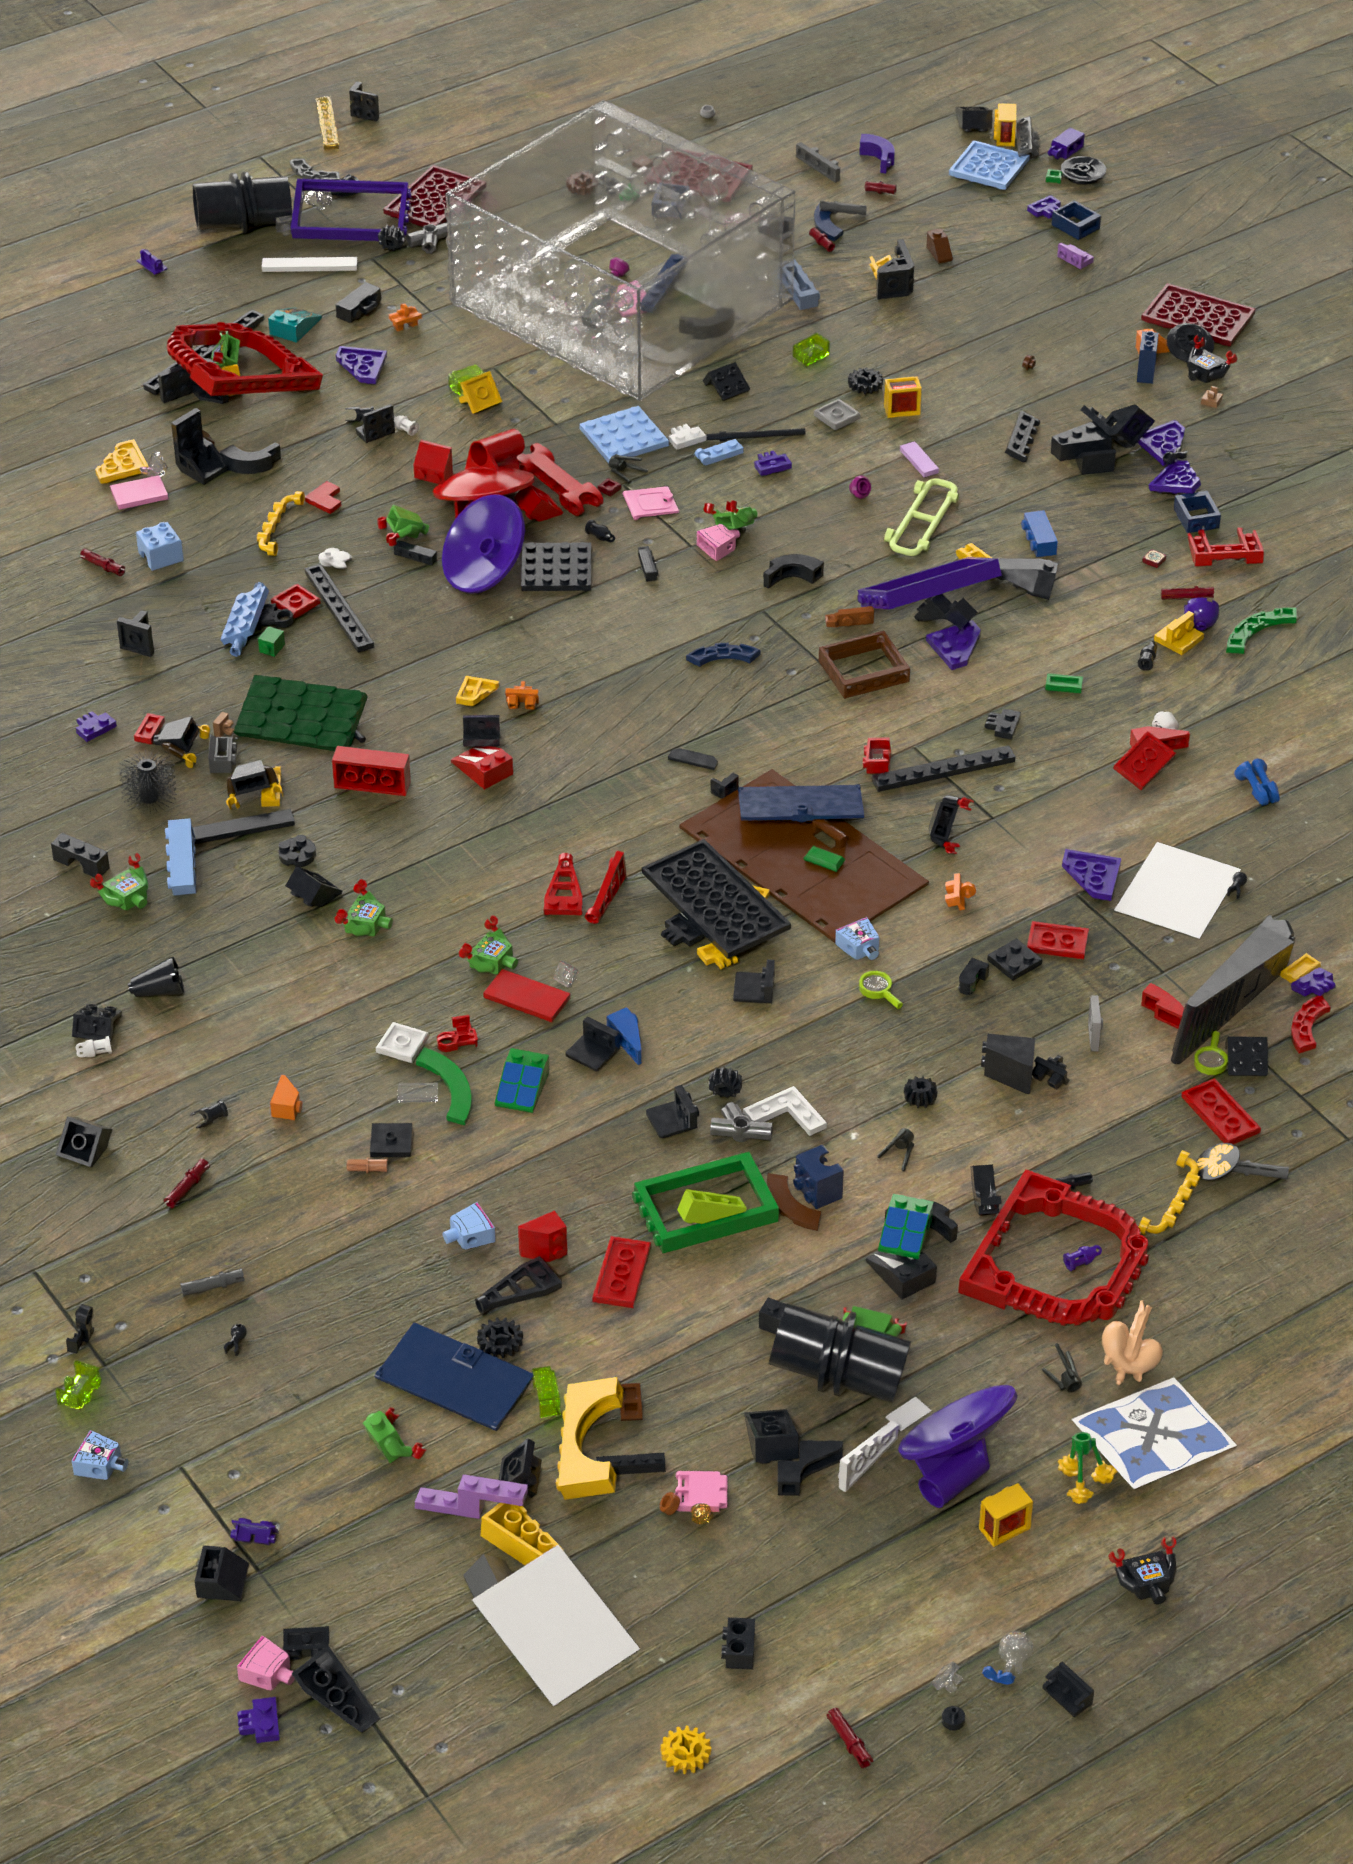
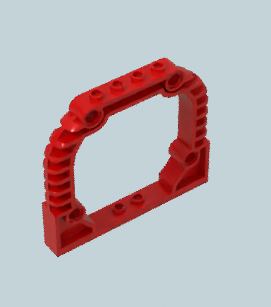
M226 323L228 334L240 340L239 347H248L265 355L282 370L281 374L238 376L235 373L220 369L219 365L207 362L192 348L194 345L218 344L221 340V332H217V324L178 325L167 341L166 348L171 358L181 365L182 368L186 369L191 374L190 378L211 396L320 389L323 374L304 358L296 357L295 354L291 353L289 349L272 336L265 335L260 331H253L252 328L244 327L238 323Z
M1025 1169L959 1278L958 1293L1004 1310L1008 1305L1016 1311L1022 1310L1027 1315L1033 1314L1038 1319L1044 1318L1049 1323L1057 1322L1062 1326L1067 1324L1078 1326L1082 1322L1091 1320V1323L1098 1319L1109 1320L1115 1316L1119 1308H1123L1126 1294L1130 1295L1134 1280L1137 1281L1139 1279L1142 1266L1145 1267L1148 1263V1239L1141 1235V1230L1136 1224L1135 1219L1130 1217L1126 1210L1117 1208L1115 1204H1106L1101 1199L1099 1201L1095 1200L1090 1195L1086 1197L1079 1191L1076 1193L1072 1192L1071 1185ZM1034 1212H1043L1050 1217H1056L1063 1213L1103 1227L1116 1234L1121 1240V1260L1107 1285L1094 1288L1088 1298L1078 1300L1058 1298L1015 1282L1014 1275L1009 1271H1000L990 1255L995 1247H999L1003 1233L1008 1232L1010 1221L1015 1213L1026 1215Z

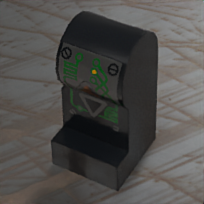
M971 958L959 976V992L964 995L973 994L979 980L986 981L988 978L989 964Z

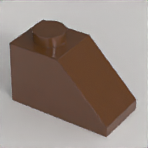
M942 228L927 231L926 248L937 263L953 261L948 236Z

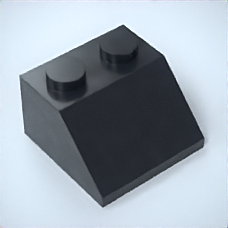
M297 866L285 885L291 890L290 893L292 895L303 898V903L310 907L314 905L322 907L343 892V890L320 874Z
M67 1116L56 1155L93 1167L107 1149L113 1129L79 1117Z

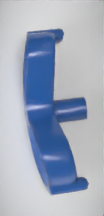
M991 1666L984 1667L982 1672L987 1679L1006 1685L1013 1683L1015 1679L1012 1673H1003L1001 1670L996 1673Z

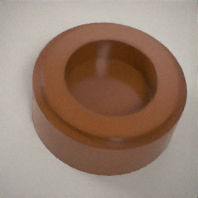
M673 1492L665 1494L660 1502V1511L666 1515L675 1513L680 1504V1497Z

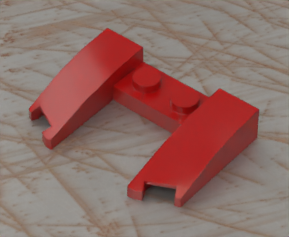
M1237 528L1240 544L1209 545L1204 529L1198 530L1199 536L1194 538L1188 533L1190 552L1195 566H1212V559L1238 560L1244 558L1246 564L1263 563L1264 549L1256 530H1253L1252 534H1243V528Z

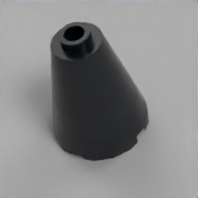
M169 957L130 979L131 982L128 983L130 993L134 994L135 997L183 994L184 985L182 976L179 975L177 970L179 967L176 959Z

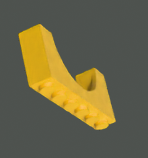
M617 1377L568 1384L567 1394L564 1395L566 1408L563 1410L562 1444L559 1445L561 1460L558 1461L559 1478L556 1479L557 1490L561 1491L564 1500L615 1493L616 1473L611 1463L594 1461L582 1454V1443L586 1432L600 1416L622 1407L623 1388Z

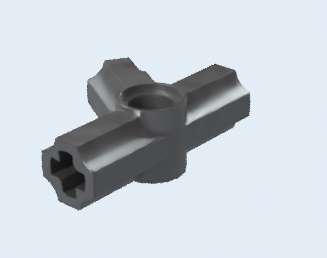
M451 222L437 226L428 224L423 227V230L410 233L406 238L410 248L422 245L423 251L427 254H432L436 250L438 240L453 236L455 231Z
M733 1102L727 1103L721 1110L725 1119H711L710 1135L731 1136L737 1142H746L749 1138L771 1140L773 1123L750 1121L747 1116H744L738 1104Z

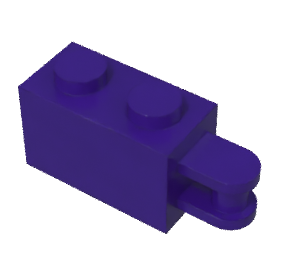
M1072 128L1067 129L1052 140V147L1049 148L1048 155L1055 156L1056 159L1061 157L1068 159L1084 147L1085 134Z

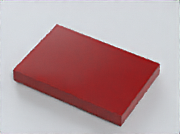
M1147 731L1122 756L1113 769L1142 791L1174 758L1176 753Z
M1032 921L1027 947L1034 953L1084 959L1089 929Z

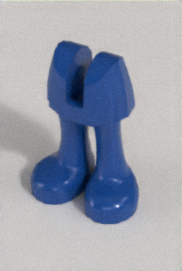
M1257 758L1252 761V764L1246 761L1239 765L1234 775L1240 781L1248 779L1253 789V796L1262 806L1268 805L1269 801L1276 803L1280 800L1278 787L1274 781H1269L1266 775L1267 764L1265 761ZM1256 776H1258V777L1260 778V780H1261V782H1262L1261 784L1259 783V781H1258V779L1256 778Z

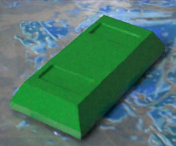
M815 846L803 858L805 861L835 872L845 862L842 856Z

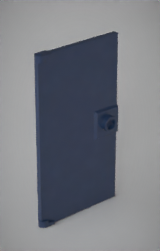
M860 784L738 787L741 821L793 820L806 822L813 819L864 818Z
M415 1322L384 1364L375 1373V1378L495 1431H498L501 1427L502 1422L535 1377L529 1371Z

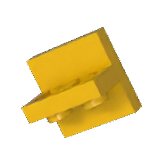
M490 371L460 383L464 396L458 399L461 404L468 402L472 414L502 402Z
M1188 611L1156 633L1154 641L1180 655H1184L1204 639V633L1193 628L1194 613Z

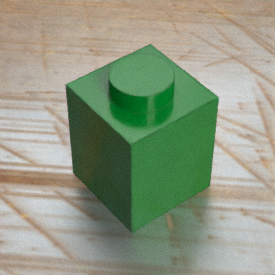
M268 626L258 638L259 652L275 657L285 646L284 631Z

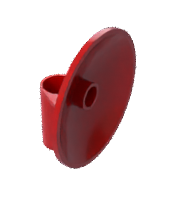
M509 429L474 441L470 445L465 470L452 475L442 484L436 486L433 489L434 497L448 501L477 500L487 495L513 493L532 485L535 481L534 475L530 472L521 471L518 467L517 456L522 454L525 448V442L521 433L516 429Z

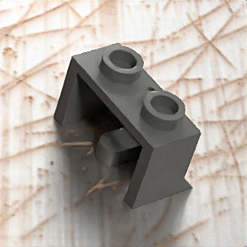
M210 734L208 755L210 773H232V766L236 765V755L233 753H237V744L233 742V737H215ZM218 751H227L226 756H218Z

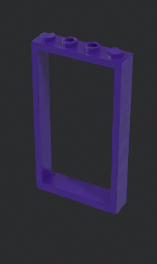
M966 557L859 589L857 598L858 602L861 603V607L872 606L879 609H893L1002 576L998 558Z

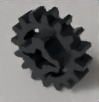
M865 367V369L859 368V371L853 370V373H849L848 376L849 388H852V391L857 390V393L863 392L864 394H872L873 391L878 392V389H882L883 375L879 374V371H874V368L868 370Z
M496 1317L495 1322L489 1319L488 1325L481 1324V1329L477 1331V1344L480 1346V1350H485L487 1354L492 1353L494 1357L501 1355V1358H504L505 1354L513 1356L512 1351L518 1352L519 1346L523 1345V1331H521L520 1325L515 1326L514 1320L507 1322L506 1317L503 1321Z

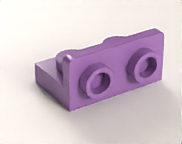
M1058 244L1057 257L1073 266L1082 269L1093 263V256L1074 245Z

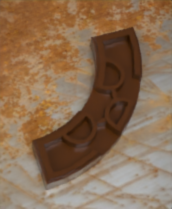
M768 1173L767 1186L779 1207V1213L783 1217L786 1216L798 1226L818 1231L821 1211L802 1205L792 1196L787 1184L788 1176Z

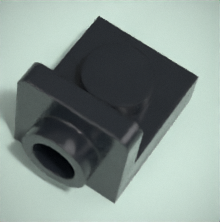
M735 773L724 778L722 782L715 778L710 780V792L721 799L738 790L739 775Z

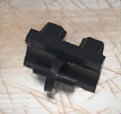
M1039 1056L1035 1058L1036 1066L1032 1071L1033 1078L1042 1081L1045 1075L1050 1076L1047 1083L1056 1090L1062 1083L1068 1084L1070 1080L1067 1078L1068 1072L1065 1070L1067 1065L1063 1064L1062 1056L1049 1057L1047 1060Z

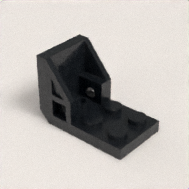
M904 239L897 240V246H895V255L897 257L892 258L877 269V300L905 297L913 293L914 263Z
M203 358L207 362L214 363L211 359ZM181 365L158 373L160 398L163 403L192 393L199 400L220 404L229 402L228 395L211 396L190 378L191 374L182 368Z
M1136 404L1112 411L1107 418L1099 414L1093 407L1089 409L1084 405L1080 409L1124 448L1134 447L1155 422L1151 416Z
M195 408L171 423L175 462L182 473L205 485L228 471V464L214 444L203 438L201 411Z

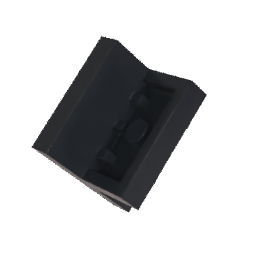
M141 610L133 620L119 617L117 629L120 648L152 657L154 646L148 613Z
M463 715V747L500 746V715Z
M528 1438L502 1458L499 1480L528 1485L527 1496L532 1498L537 1494L542 1460L533 1455L535 1442Z

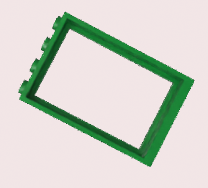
M750 1152L634 1183L633 1201L635 1204L638 1203L640 1215L642 1218L645 1217L647 1229L649 1232H652L654 1244L656 1247L659 1246L662 1254L779 1222V1207ZM743 1170L761 1204L760 1207L707 1223H698L667 1232L650 1198L651 1195Z

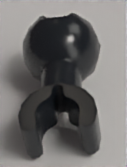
M1178 447L1174 453L1171 451L1166 452L1163 456V461L1171 465L1177 458L1185 459L1187 451L1181 452V447Z
M1236 872L1233 875L1232 880L1234 884L1228 888L1227 896H1230L1236 890V898H1240V887L1247 882V876L1243 872Z
M242 1324L232 1326L230 1331L232 1339L224 1345L225 1354L234 1346L235 1356H238L240 1352L239 1341L247 1335V1329Z

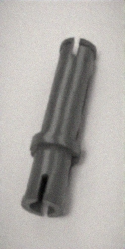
M820 201L819 211H830L835 214L838 212L866 215L867 206L838 203V201Z
M1246 1159V1161H1239L1231 1172L1244 1173L1245 1176L1253 1174L1287 1180L1289 1167L1254 1163Z
M242 1268L226 1273L221 1271L218 1275L180 1283L182 1295L184 1297L218 1287L226 1288L229 1284L244 1282Z

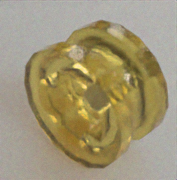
M704 1503L692 1506V1521L696 1524L708 1523L711 1520L710 1506Z

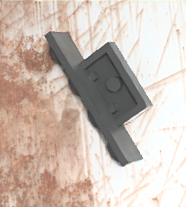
M1031 116L1021 118L1016 122L1018 156L1020 157L1029 152L1032 153L1033 157L1039 155L1040 144L1038 140L1040 137L1038 132L1034 131L1032 127Z

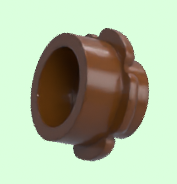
M1026 355L1022 367L1026 368V370H1029V368L1033 369L1036 364L1035 357Z

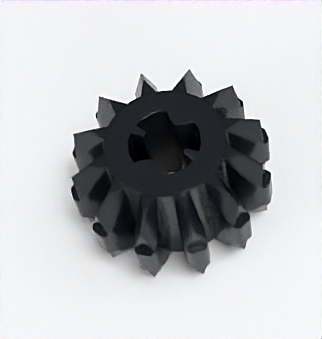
M387 224L378 233L379 245H382L383 249L388 248V251L400 249L405 240L404 231H400V227L395 228L394 225L390 227Z
M724 1066L721 1069L715 1068V1071L711 1072L709 1076V1090L713 1091V1095H719L720 1098L722 1096L727 1099L729 1096L736 1097V1094L740 1093L742 1089V1075L738 1074V1070H732L731 1067L729 1069Z
M915 1076L914 1079H908L907 1084H905L904 1098L905 1102H909L910 1106L916 1105L917 1108L920 1106L927 1108L928 1105H933L934 1100L937 1098V1086L935 1082H932L931 1078L925 1079L924 1076L921 1078Z

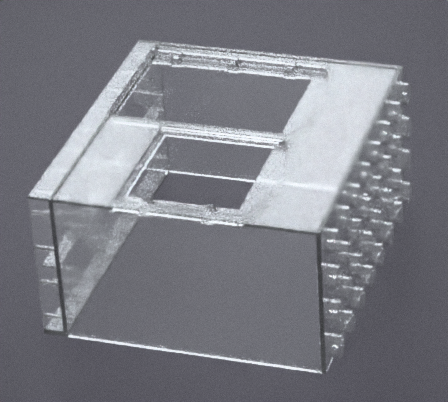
M605 100L598 102L446 193L445 217L447 219L448 233L446 243L449 253L447 269L450 274L449 298L452 304L475 314L477 318L484 319L498 326L502 331H507L519 337L525 343L542 349L548 355L563 360L571 367L580 369L593 376L597 381H603L616 388L622 394H628L639 401L793 300L795 191ZM607 221H611L686 258L658 275L668 261L667 259L633 282L628 283L563 249L589 232L596 230Z

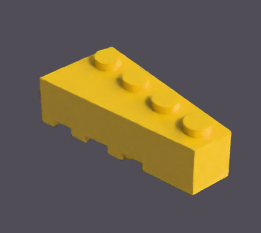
M499 1503L482 1516L480 1536L523 1565L529 1564L559 1545L547 1532L541 1530L540 1524L535 1519L532 1520L527 1515V1510L523 1506Z

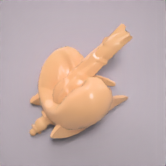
M1143 1300L1140 1301L1130 1333L1126 1324L1113 1321L1106 1326L1102 1334V1345L1106 1354L1104 1363L1105 1365L1111 1363L1117 1371V1378L1115 1379L1117 1385H1121L1126 1373L1132 1374L1136 1381L1141 1382L1142 1374L1154 1369L1162 1359L1163 1350L1158 1341L1151 1338L1142 1340L1144 1329L1146 1328L1145 1325L1152 1309L1149 1305L1145 1307Z

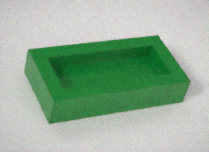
M1047 673L1045 690L1081 693L1083 677Z

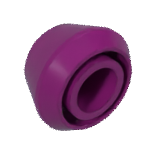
M617 257L610 260L609 270L612 276L616 278L622 277L630 270L629 264Z
M860 475L850 482L849 490L855 497L863 499L870 494L871 483L867 477Z

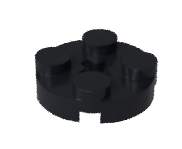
M297 835L294 838L279 843V859L286 866H289V864L295 865V867L307 866L314 861V856H316L315 844L311 840L306 839L305 835Z

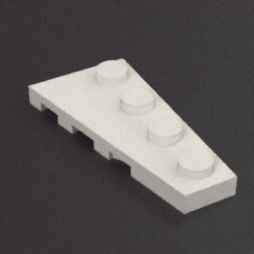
M890 1421L840 1460L839 1489L847 1492L898 1439V1424Z

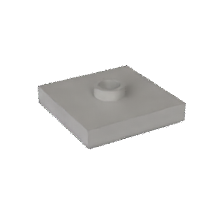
M837 399L814 410V416L834 430H838L860 419L861 413L841 399Z
M1095 995L1090 997L1088 1018L1091 1051L1099 1050L1100 1030L1103 1029L1099 997Z

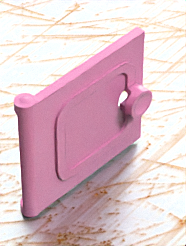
M668 486L623 492L634 520H638L639 517L679 513L673 499V494Z

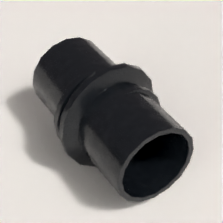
M242 172L239 180L236 173H230L228 181L193 184V207L197 230L240 227L242 233L247 234L249 226L292 222L291 192L287 176L251 179L248 172Z
M787 1303L776 1333L769 1365L817 1379L818 1391L820 1392L826 1391L828 1386L833 1384L835 1396H840L845 1389H849L893 1403L911 1341L858 1325L856 1313L852 1311L845 1320H842L834 1315L829 1316Z

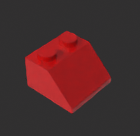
M421 440L413 464L414 478L442 484L453 475L452 447Z
M533 485L519 490L514 497L518 502V507L525 511V515L531 520L536 519L541 522L564 513L549 494Z
M555 1210L518 1226L519 1254L521 1257L534 1259L540 1256L545 1262H551L568 1255L567 1226Z

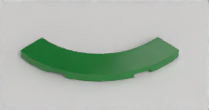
M1296 607L1275 608L1274 611L1266 613L1262 611L1244 619L1230 634L1226 653L1244 654L1248 640L1258 631L1273 625L1296 623Z
M424 1047L416 1059V1065L433 1072L437 1076L439 1075L444 1080L451 1093V1105L446 1119L447 1121L465 1126L470 1116L472 1102L471 1090L466 1076L450 1059Z

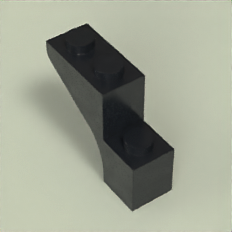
M943 594L927 598L925 600L927 604L923 602L916 609L918 613L914 618L917 621L945 619L961 630L978 612L964 598L959 602L955 600L951 603Z
M799 1441V1461H778V1496H800V1486L806 1477L840 1462L843 1458V1441Z

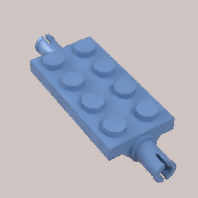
M261 582L255 583L252 591L241 593L236 597L227 624L223 630L220 640L224 645L232 643L230 654L233 656H240L242 648L247 643L248 636L253 635L269 593L267 587Z

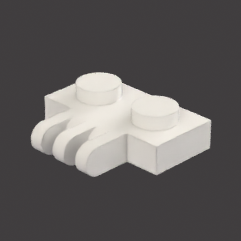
M684 424L683 428L682 426H678L677 429L672 428L671 433L673 435H669V442L676 450L706 441V435L699 427L690 428L687 424Z

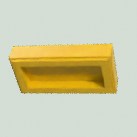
M1306 953L1283 969L1280 976L1292 983L1314 969L1321 967V962Z

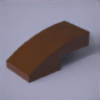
M640 1383L621 1384L623 1388V1403L620 1408L621 1421L643 1420Z

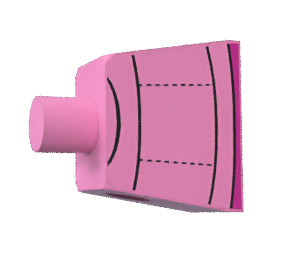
M722 524L697 531V546L715 561H718L735 550L736 539L740 537L738 529L728 530Z
M261 1636L237 1666L240 1681L270 1691L274 1690L280 1681L291 1685L295 1680L291 1674L293 1671L290 1670L289 1655L264 1636Z

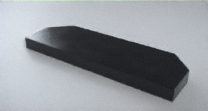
M682 748L671 750L668 756V760L715 770L718 765V761L714 756Z

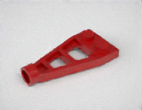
M616 851L614 857L610 858L609 868L594 906L589 908L585 914V919L592 924L599 922L627 877L624 852Z
M562 853L558 857L557 868L544 897V915H582L583 897L573 867V856L569 853ZM559 877H570L571 882H559ZM557 890H571L573 896L555 895Z

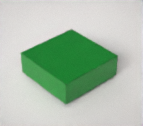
M1048 169L1045 182L1061 184L1063 177L1061 170Z

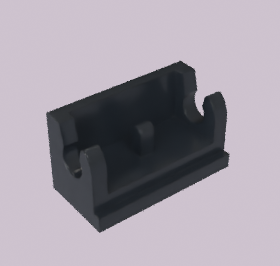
M1064 1662L1059 1663L1057 1667L1045 1676L1048 1680L1043 1684L1042 1688L1074 1718L1093 1704L1094 1690Z

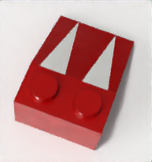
M475 746L451 759V763L484 790L513 775V757L501 748Z

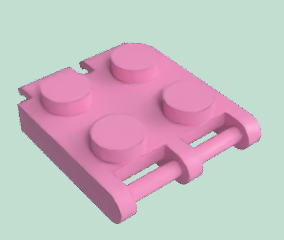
M711 1471L676 1472L678 1487L675 1493L680 1497V1504L676 1511L719 1512V1508H727L728 1476L720 1475V1472Z

